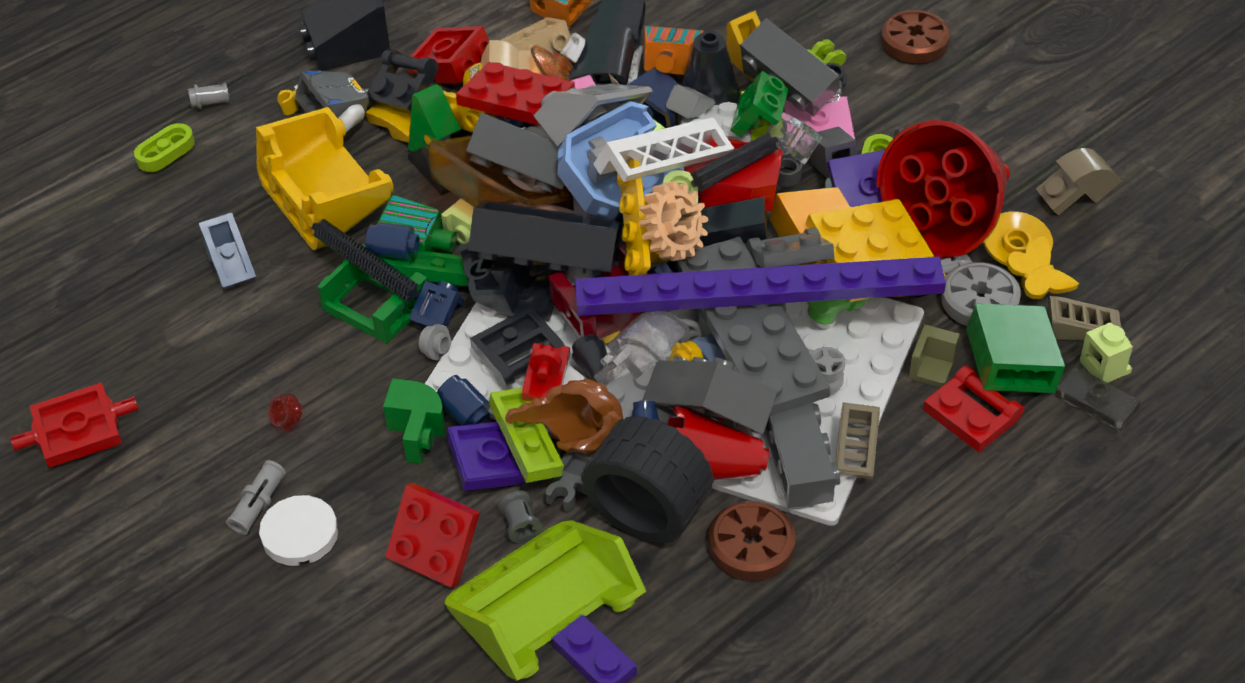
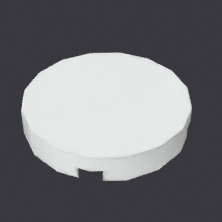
M309 495L292 496L277 502L267 510L260 522L259 535L266 554L274 561L288 566H298L299 562L309 560V563L317 561L332 549L338 536L337 519L332 507L322 499Z

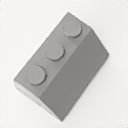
M605 84L599 86L590 85L587 88L580 89L571 88L568 91L561 92L552 91L542 99V106L534 114V117L557 147H560L567 134L629 101L643 104L652 94L653 90L649 86Z

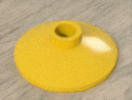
M1023 212L1001 213L995 229L984 242V246L991 257L1007 266L1010 253L1014 251L1024 253L1027 245L1037 237L1043 235L1047 238L1050 251L1053 247V239L1047 226L1038 218Z

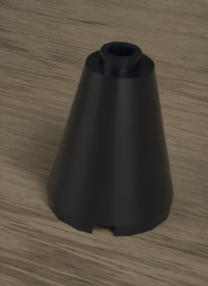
M706 31L699 34L693 41L681 85L692 88L714 99V105H720L724 102L738 104L740 91L725 38L714 31Z

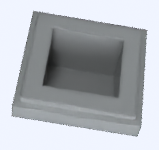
M677 84L672 89L666 107L691 119L714 107L715 102L714 99L692 88Z

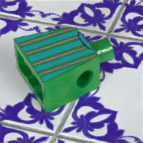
M397 195L391 196L378 223L384 222L413 226L415 234H419L420 237L418 250L435 252L438 249L453 252L456 245V232L443 230L441 212L438 209Z

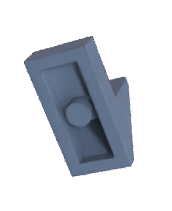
M232 212L199 223L209 261L213 263L222 290L256 278Z

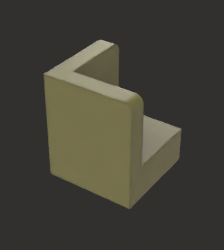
M924 324L912 355L909 379L940 388L947 383L956 359L960 334Z

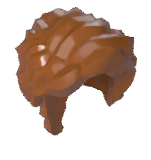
M584 379L571 380L565 385L552 387L546 398H536L531 403L522 404L519 408L509 409L505 419L509 424L515 421L524 423L543 422L551 429L552 435L559 440L557 442L559 449L591 455L595 453L616 422L623 419L621 404L611 392H608L604 384Z

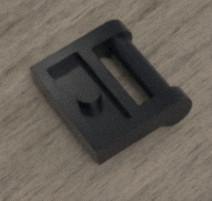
M386 49L381 56L382 66L367 92L369 101L375 105L411 114L412 95L430 87L437 74L438 63L432 58L423 57L418 59L401 55L399 51L394 49ZM400 67L417 71L418 75L416 79L397 75L396 72Z
M531 306L470 338L471 348L495 374L497 381L503 388L514 384L515 378L527 372L531 354L509 366L505 363L507 360L532 348L533 343L539 344L543 342L545 345H550L553 348L565 346L559 336Z

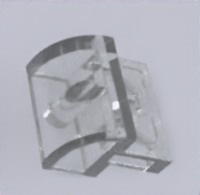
M665 311L643 312L607 345L611 351L600 360L604 367L594 378L606 386L627 368L638 379L657 363L690 329L671 313Z

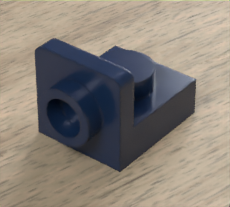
M425 281L409 320L413 324L422 327L435 324L447 327L455 307L463 308L465 300L457 293L458 288L452 284L439 281L436 285Z

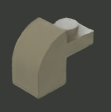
M1089 148L1073 150L1056 160L1060 168L1039 185L1036 190L1057 215H1060L1083 194L1088 195L1095 203L1099 202L1119 185L1122 180L1096 151Z

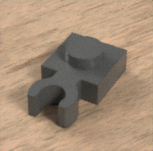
M568 451L561 459L564 465L562 476L554 477V482L546 489V502L551 505L558 496H565L563 500L564 511L569 512L575 506V494L577 491L587 495L582 487L581 473L593 454L586 455L581 452Z

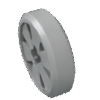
M983 262L966 263L952 269L945 277V293H941V303L946 313L955 321L965 326L968 325L975 303L1019 305L1021 297L1020 286L1008 271L999 266ZM977 293L984 294V297L977 296Z

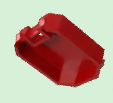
M712 139L709 145L718 147L714 139ZM728 139L734 150L749 143ZM778 148L772 154L703 191H700L698 188V204L704 203L705 207L764 197L766 212L772 211L783 151ZM719 158L685 166L684 171L692 173Z

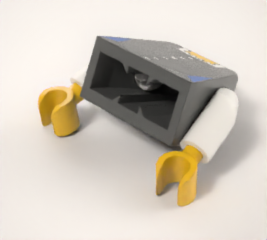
M301 71L298 84L294 86L296 90L293 92L291 90H283L278 94L277 98L285 115L294 114L299 108L298 103L306 113L329 107L337 118L342 119L346 133L352 127L360 125L364 121L367 107L375 106V104L369 101L367 95L370 88L362 89L351 74L344 72Z

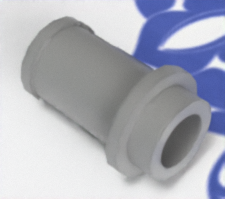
M226 83L198 87L196 84L194 88L188 89L191 108L198 107V110L202 109L201 106L230 103Z

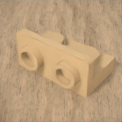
M547 17L499 41L510 43L519 50L534 51L546 57L550 54H560L571 35L565 20Z

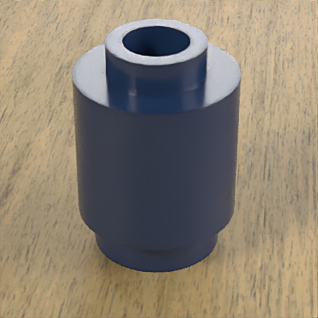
M379 222L377 225L371 224L367 230L366 248L379 257L409 261L412 254L416 255L418 252L420 237L419 234H415L413 226Z
M453 375L437 391L442 407L461 426L485 423L490 416L488 411L490 408L489 401L466 378L461 379L458 375Z

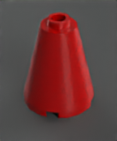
M681 406L673 407L672 410L677 418L669 417L667 425L679 430L681 434L687 436L702 451L705 459L711 466L714 480L756 478L760 471L766 470L769 460V449L764 448L763 440Z

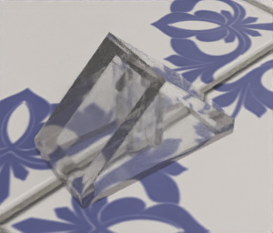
M785 112L782 113L780 122L776 126L771 124L766 132L770 133L771 137L776 136L778 138L777 148L804 165L822 139V136L809 125Z

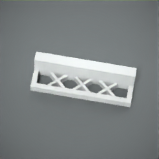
M714 117L607 142L593 165L600 175L617 171L623 182L720 158L732 152L734 147ZM712 139H714L718 147L709 145ZM633 158L639 161L640 165L630 169L627 163Z

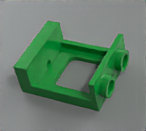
M347 259L317 286L323 311L385 344H388L410 322L409 317L418 299L414 297L411 302H406ZM419 272L414 273L409 278L418 284V291L422 290L425 281L428 282V277ZM362 281H368L393 294L372 314L373 319L340 303Z

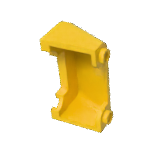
M329 107L256 127L257 171L261 184L312 250L327 246L313 236L314 230L311 227L314 223H319L322 219H326V221H329V223L346 233L388 202L393 192V183L388 174H384L380 169L372 170L368 176L344 148L345 125L342 119L337 118Z

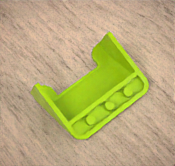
M569 520L551 526L451 592L445 599V605L449 612L508 677L518 681L528 678L538 671L539 660L534 651L552 640L553 636L580 615L587 616L603 604L611 606L615 612L624 611L630 608L635 603V599L644 594L646 589L621 537Z

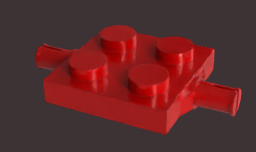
M98 383L31 405L30 410L33 417L32 430L10 436L11 443L15 452L37 444L43 451L47 466L50 468L122 444L117 429L118 417L139 411L134 396L112 403V400L106 396L103 384Z

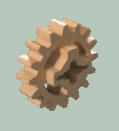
M677 181L652 187L653 193H648L644 196L648 205L640 206L639 209L645 214V219L639 221V225L647 229V232L642 236L643 240L651 239L652 241L649 250L651 252L660 251V259L670 258L671 261L695 256V249L703 247V243L699 238L708 234L702 228V223L707 222L708 217L701 216L700 212L705 205L704 203L697 204L695 201L698 193L696 191L688 192V184L678 185Z

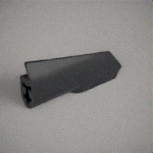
M645 0L601 1L585 37L584 48L578 60L572 66L568 81L590 75L595 85L599 86L612 84L611 75L620 85L628 84L635 48H639L645 22Z

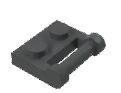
M817 228L805 229L804 233L765 240H760L759 237L749 238L746 242L749 253L760 267L790 266L835 258L833 243L822 238Z

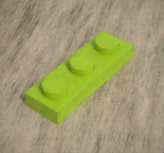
M523 387L491 392L489 405L525 482L562 476L564 465L543 422L524 423L515 421L512 424L506 422L505 416L509 409L519 408L524 403L532 402L522 400L521 393Z

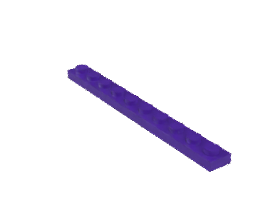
M940 257L575 279L578 316L945 293L946 286Z

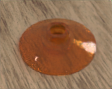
M534 45L531 48L533 60L543 75L557 76L568 81L572 80L569 71L573 67L563 54H559L556 57L549 50L539 45Z

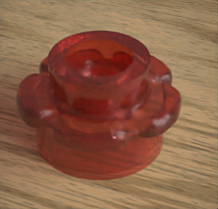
M282 394L271 400L268 407V416L273 425L282 426L283 429L290 430L294 428L295 423L299 422L302 416V407L293 394Z

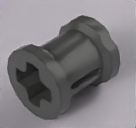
M515 491L505 495L498 504L502 516L506 517L509 525L507 529L509 539L516 543L528 542L542 531L541 521L534 516L531 509L533 502L529 493L525 491Z

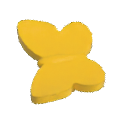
M1043 235L1031 241L1024 253L1014 251L1008 257V269L1014 275L1022 276L1021 285L1026 296L1031 299H1041L1046 296L1047 292L1060 294L1073 291L1079 285L1075 279L1061 271L1055 270L1053 265L1050 264V246L1047 238Z

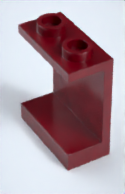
M624 244L618 246L619 266L612 269L611 273L604 272V276H595L593 278L629 276L624 265L627 254ZM562 271L549 276L551 301L579 338L594 334L599 339H602L660 313V311L578 316L576 285L572 286Z

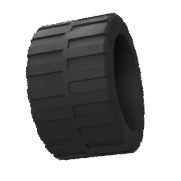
M643 416L625 417V419H620L613 426L583 468L581 481L583 482V490L587 494L590 503L613 526L630 536L639 538V540L663 544V542H674L675 539H679L711 492L714 475L711 473V466L705 459L702 451L687 436L681 434L679 430L656 419L653 420Z

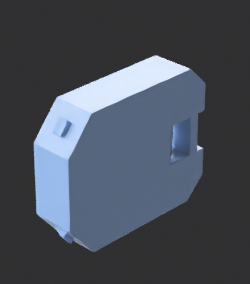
M629 101L567 134L557 155V175L586 213L611 220H617L623 216V213H620L619 210L621 187L617 184V175L596 184L588 176L589 160L587 154L593 149L588 142L599 136L603 137L606 142H611L616 139L654 131L657 124L646 111L649 106ZM685 167L642 177L644 196L645 194L653 193L652 187L663 184L664 177L668 173L675 170L684 171Z

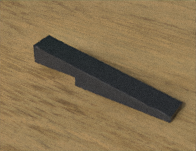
M764 197L705 207L700 211L701 216L708 217V221L702 223V228L708 234L699 238L703 246H709L736 237H740L743 243H746L749 238L759 237L760 240L767 239V212ZM621 223L618 246L622 244L626 246V242L622 240L624 223ZM617 250L616 262L619 261V258H618V250Z

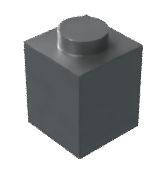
M839 126L809 134L811 164L826 178H830L826 165L829 160L857 155L856 140Z

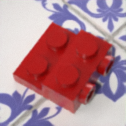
M483 26L435 28L410 57L435 59L438 63V71L434 78L436 83L457 85L463 82L464 73L470 67L481 63V57L490 40ZM406 69L408 74H418L417 71Z

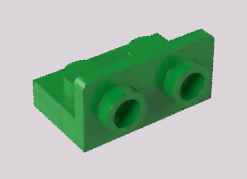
M761 71L740 96L730 131L741 138L749 128L754 130L762 118L776 126L782 117L788 88L785 87L779 78L769 76L764 71Z

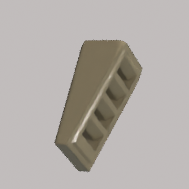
M1049 297L1046 312L1056 339L1085 340L1086 332L1103 326V321H1110L1113 325L1121 327L1119 310L1063 297ZM1090 321H1095L1096 325L1090 324Z
M842 402L835 461L840 475L873 479L880 407ZM848 423L868 425L869 430L848 427ZM847 435L867 437L868 442L846 439ZM845 447L865 449L867 454L846 452ZM844 459L866 462V468L843 465Z

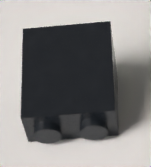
M317 0L301 11L303 24H299L300 35L303 43L307 42L305 45L309 60L316 61L319 71L379 58L386 49H390L382 0Z

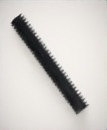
M766 133L691 173L694 179L691 181L692 187L698 186L699 190L703 191L778 150L776 143L779 142L776 136L771 137L770 133Z
M322 219L321 222L312 225L311 229L314 230V237L406 302H411L414 297L418 298L421 291H418V284L415 281L406 277L402 272L385 262V260H382V258H379V256L352 239V237H349V235L329 223V221Z

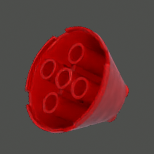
M930 120L904 129L889 143L879 163L877 187H880L882 202L900 199L934 257L962 256L982 245L995 229L1001 215L1010 170L998 153L969 129L949 121Z

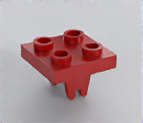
M415 483L405 486L385 557L451 588L457 586L461 579L480 512Z

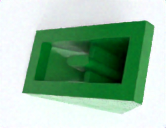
M433 85L412 95L408 145L410 151L414 152L461 130L439 85Z

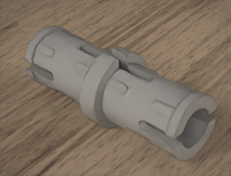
M266 460L252 484L244 487L241 492L242 499L226 521L227 526L231 530L241 535H247L260 512L269 507L272 500L270 498L286 474L285 469L274 461ZM261 488H264L259 494L253 506L250 508L249 505L252 503Z

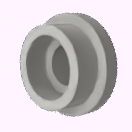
M435 324L423 329L419 337V349L429 359L439 360L443 354L449 351L451 337L446 326Z

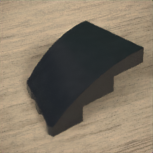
M469 244L459 245L458 249L464 263V272L469 282V291L474 301L509 316L531 306L544 321H550L555 305L551 301L549 276L560 272L559 270L547 268L548 263L534 261L533 265L515 264L512 262V257L498 255V260L482 259L477 257L476 251L468 250Z

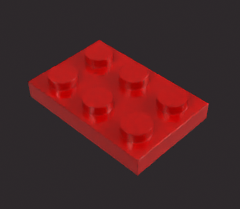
M488 62L456 93V102L458 106L541 126L535 119L534 114L542 106V99L552 91L561 92L575 88V82L563 80L557 76L534 73L528 69L504 66L498 62Z

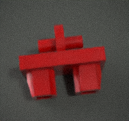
M533 343L521 393L522 400L532 401L536 398H546L552 387L563 385L570 357V347L553 348L550 345L543 346Z

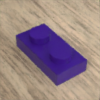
M583 614L552 637V647L590 683H627L637 674V665Z

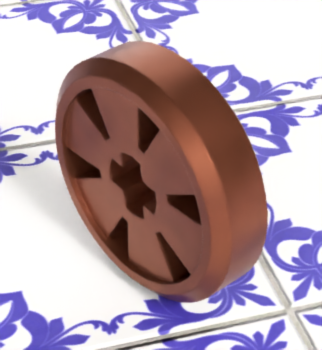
M907 10L893 14L886 19L881 32L883 49L893 58L908 63H927L940 58L947 51L950 40V29L946 22L935 14L921 10Z
M760 501L734 503L721 510L711 523L709 530L711 557L721 570L735 578L754 581L773 577L783 571L793 558L796 537L794 526L784 512L771 504ZM753 536L759 538V543H756L754 540L751 544L745 542L746 537L750 540Z

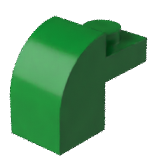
M392 378L383 405L387 430L405 432L403 445L407 463L422 464L425 451L432 448L434 436L445 437L446 428L441 399L433 388L424 383Z

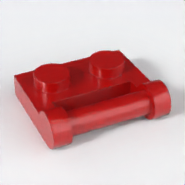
M967 365L963 366L953 379L924 400L923 411L977 452H981L1021 418L1025 407L1017 401L1010 402L997 391L984 390L981 380L976 377V372ZM968 388L1001 414L996 417L963 391Z

